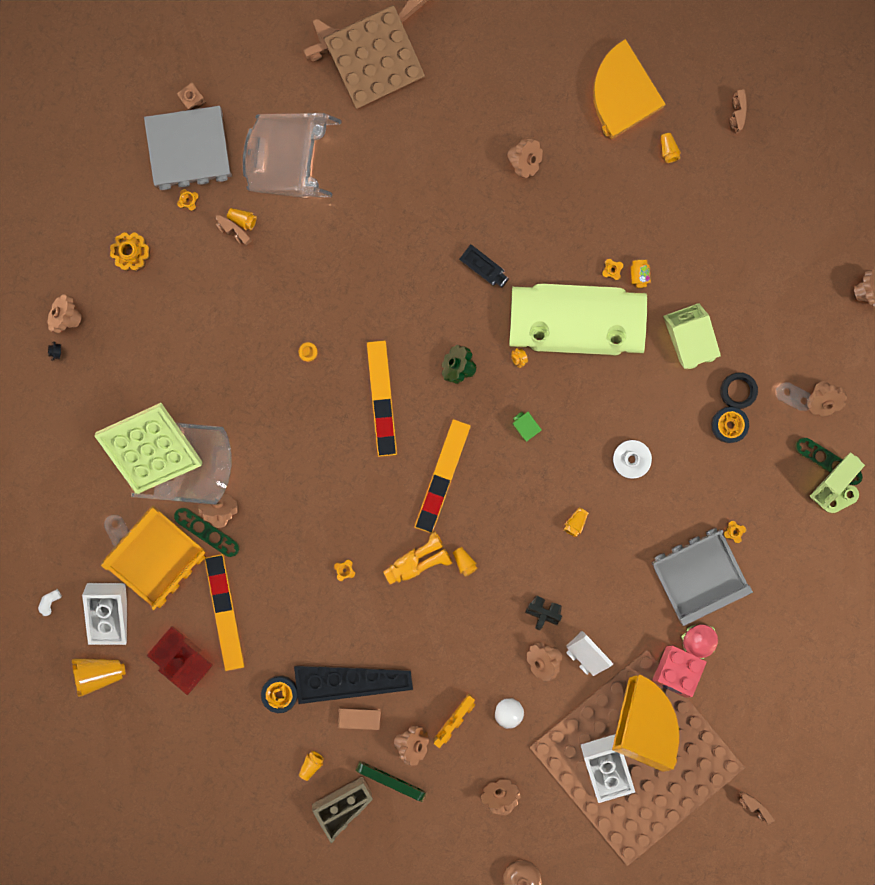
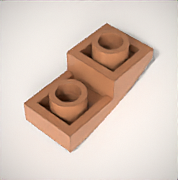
M744 89L736 91L735 97L732 98L734 108H738V110L732 113L730 124L732 129L735 128L736 133L743 129L746 119L747 103Z
M219 215L215 217L218 220L216 225L222 233L226 231L229 235L235 231L236 233L233 236L239 244L243 242L247 246L252 242L247 234L235 223Z
M339 709L338 728L379 730V710Z
M743 791L739 792L742 797L739 801L744 809L748 808L751 812L758 809L756 814L761 822L765 820L768 825L775 821L759 801Z

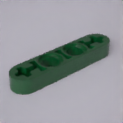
M800 438L795 443L796 452L829 473L833 471V462H841L843 460L811 439ZM807 442V447H809L810 449H813L814 446L816 447V449L812 452L811 457L809 456V454L811 453L810 451H801L802 447L800 446V443ZM818 451H823L826 455L823 462L816 460L815 455ZM861 471L856 475L857 480H852L849 485H857L862 481L863 475Z
M180 508L175 512L174 519L179 525L225 556L233 557L239 553L240 546L237 541L218 528L213 527L209 522L204 521L203 518L191 510ZM186 511V516L189 519H192L193 516L196 519H194L191 522L190 527H188L187 524L190 522H188L187 520L180 521L179 513H184ZM198 521L204 524V530L200 533L194 530V524ZM217 532L220 535L218 543L210 541L211 533ZM224 537L227 539L225 541L226 544L231 545L233 543L235 545V552L228 553V548L222 545V549L218 547L223 542Z
M359 761L356 767L358 773L417 801L423 802L427 795L426 791L365 762Z

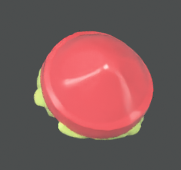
M709 625L690 626L687 628V633L682 635L684 651L700 659L711 655L718 644L715 629Z

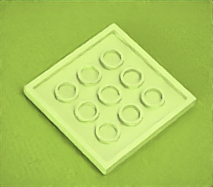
M162 403L95 433L97 441L136 494L202 465V460Z

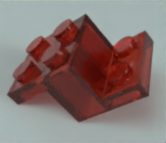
M173 626L168 629L147 654V657L160 667L158 671L186 695H189L213 666L211 662L200 654L201 649Z

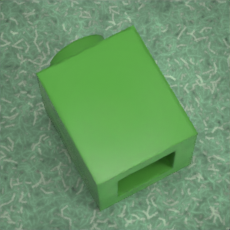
M520 412L513 418L515 422L512 425L525 442L542 430L529 412L525 414Z

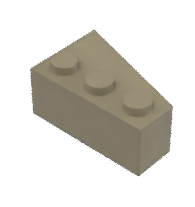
M362 776L312 804V811L330 843L373 800L372 792Z

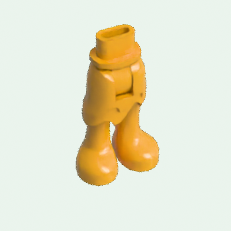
M436 531L430 535L428 543L417 550L416 548L412 551L410 550L407 554L396 560L394 564H391L390 568L383 571L390 585L397 581L400 583L401 580L412 579L434 565L443 564L449 566L453 564L445 548L419 563L421 557L444 547Z

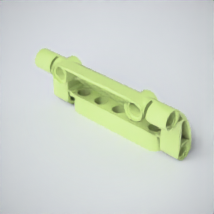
M536 284L533 287L512 286L509 346H529L534 351L605 355H619L624 351L644 353L647 293H630L616 287Z

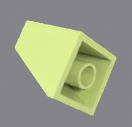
M699 303L663 316L679 362L684 369L695 368L700 363L711 362L721 356L709 314Z

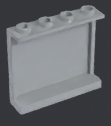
M220 106L144 117L153 182L156 188L168 190L173 185L188 187L190 183L194 182L201 185L209 183V180L216 179L217 182L227 181V177H232L222 119L223 112Z
M711 529L706 532L707 536L701 539L697 536L689 540L690 544L684 547L682 544L671 549L672 553L668 555L662 553L654 557L655 561L651 562L683 626L753 593L721 529Z

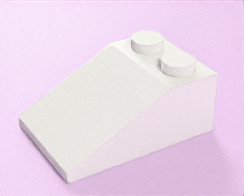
M87 583L82 597L88 645H126L127 596L125 583Z
M583 631L566 645L568 649L566 653L573 661L577 658L581 662L579 667L587 675L591 673L594 676L613 665L610 659Z
M616 734L581 744L584 760L598 803L635 793L625 756L612 750Z

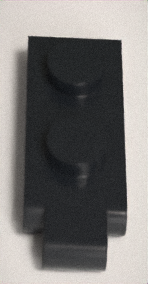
M471 244L459 258L462 263L492 286L497 284L503 288L509 280L504 275V269Z

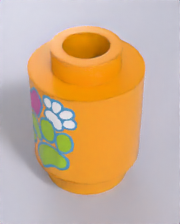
M648 260L632 261L631 282L632 285H636V288H646L647 284L651 283Z

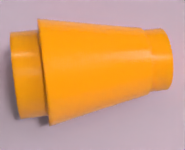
M666 133L661 135L663 159H665L666 163L678 161L681 158V151L672 134Z
M230 208L227 213V219H230L244 230H252L255 226L257 217L252 212Z
M578 508L564 524L565 528L563 530L571 536L577 537L578 534H581L589 513L582 508Z
M462 547L453 552L459 571L465 577L478 569L477 563Z
M315 751L307 754L299 776L308 781L323 765V756Z

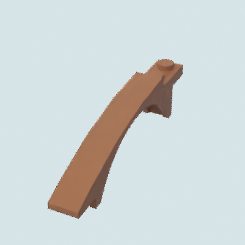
M408 0L403 10L398 14L401 22H404L429 0ZM319 19L314 20L313 24L321 43L303 49L307 61L310 59L316 61L328 52L331 54L324 37L339 30L324 24Z

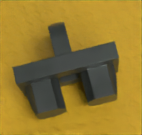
M536 596L532 603L528 605L525 613L538 618L535 628L541 630L545 621L558 625L562 618V615H560L562 606L552 603L550 609L547 610L542 608L545 599Z

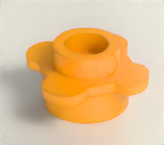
M183 189L180 191L177 205L180 208L185 207L193 211L196 208L195 202L199 196L196 192L191 193Z
M607 259L602 275L619 280L623 263Z
M518 348L512 351L511 359L518 368L525 366V363L528 362L525 351Z
M730 521L724 532V537L734 540L735 543H740L743 533L746 532V527L737 525L735 521Z
M346 560L344 563L337 562L334 565L339 581L355 576L351 560Z

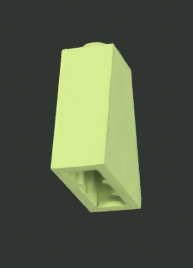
M850 452L815 489L810 497L825 509L843 492L865 465L857 456Z

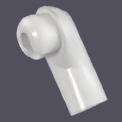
M58 589L42 597L38 609L43 616L50 615L52 612L50 608L51 603L62 597Z

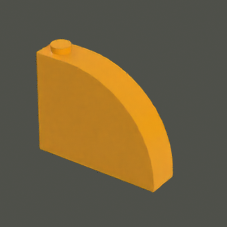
M626 39L617 44L602 61L593 88L595 110L603 125L601 129L606 137L610 136L611 140L663 109L666 105Z
M640 674L629 677L612 750L663 772L674 770L679 747V726L673 706L665 693L648 678Z

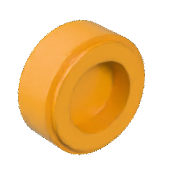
M306 342L299 347L298 353L302 360L311 362L316 359L318 350L313 343Z

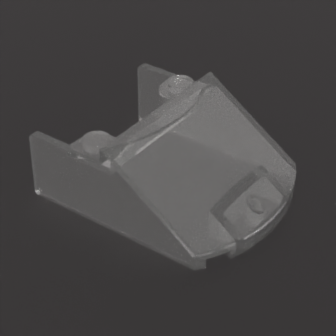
M325 113L257 114L255 117L257 121L253 129L250 128L243 151V176L247 178V190L301 198L332 197V192L320 189L318 181L310 177L314 140L321 139L324 136L327 125L341 124L342 120Z
M176 423L202 460V465L175 477V481L168 480L155 486L154 494L131 493V497L216 505L227 488L232 468V452L224 427Z

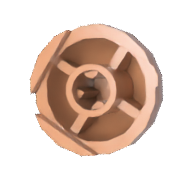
M518 860L506 868L503 875V884L541 885V874L533 863L526 860Z

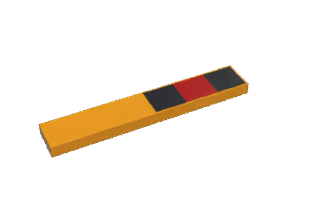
M386 341L367 342L378 457L397 455Z
M452 420L415 528L433 533L471 425Z
M224 554L205 557L204 560L225 671L244 668L245 665Z

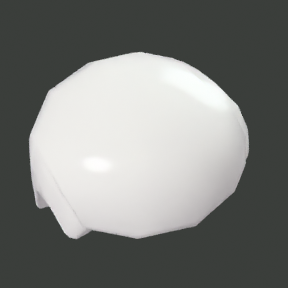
M513 698L502 700L498 703L495 710L497 723L505 729L515 728L522 722L524 717L522 705Z

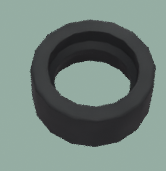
M734 373L723 380L720 387V395L727 406L743 409L750 406L756 400L758 386L750 375ZM741 379L748 383L750 395L745 401L736 402L729 397L728 387L732 381Z

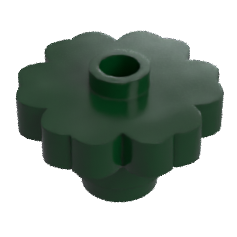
M456 345L450 349L449 354L445 355L442 362V367L444 368L442 376L444 380L458 384L464 378L472 377L475 374L477 367L473 360H471L473 354L469 348Z

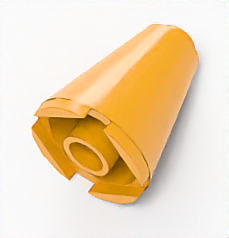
M71 659L78 697L123 679L122 675H126L124 663L120 664L119 660Z

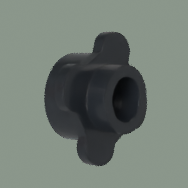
M55 341L52 342V345H48V357H51V361L60 359L61 344H56Z

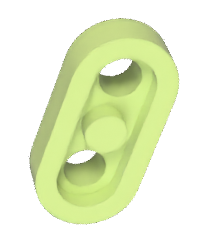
M848 485L834 500L836 502L835 506L831 507L829 504L824 510L829 513H835L855 503L859 498L858 489L855 486ZM848 491H851L853 494L851 498L847 497Z

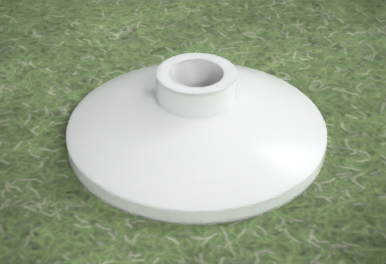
M629 440L620 444L613 456V463L617 472L631 479L639 478L646 474L652 462V456L648 447L636 440ZM630 456L635 457L634 463L628 461Z

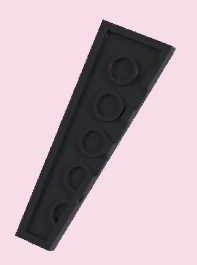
M294 666L298 704L413 690L411 670Z

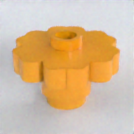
M124 232L116 236V243L110 246V256L115 259V265L124 271L129 268L134 271L142 268L144 260L149 258L150 249L148 245L144 244L145 239L135 232L130 235ZM133 249L132 253L128 255L127 251Z

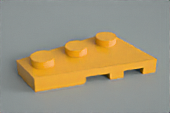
M471 694L466 696L434 737V745L438 748L443 743L446 744L454 728H458L464 721L462 717L465 713H470L476 704L473 703L475 698Z

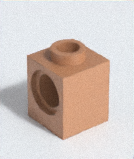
M193 83L177 93L188 110L198 109L206 103Z

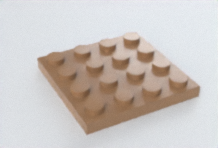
M394 5L324 37L356 109L425 77Z

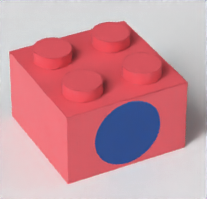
M667 646L652 682L685 698L693 697L707 662L677 647Z

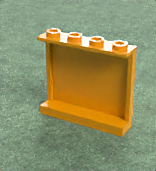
M152 505L101 562V566L105 570L111 571L155 610L156 607L161 608L167 601L165 597L169 593L173 594L180 586L178 583L182 578L187 579L192 573L191 568L195 564L199 565L204 560L205 549Z

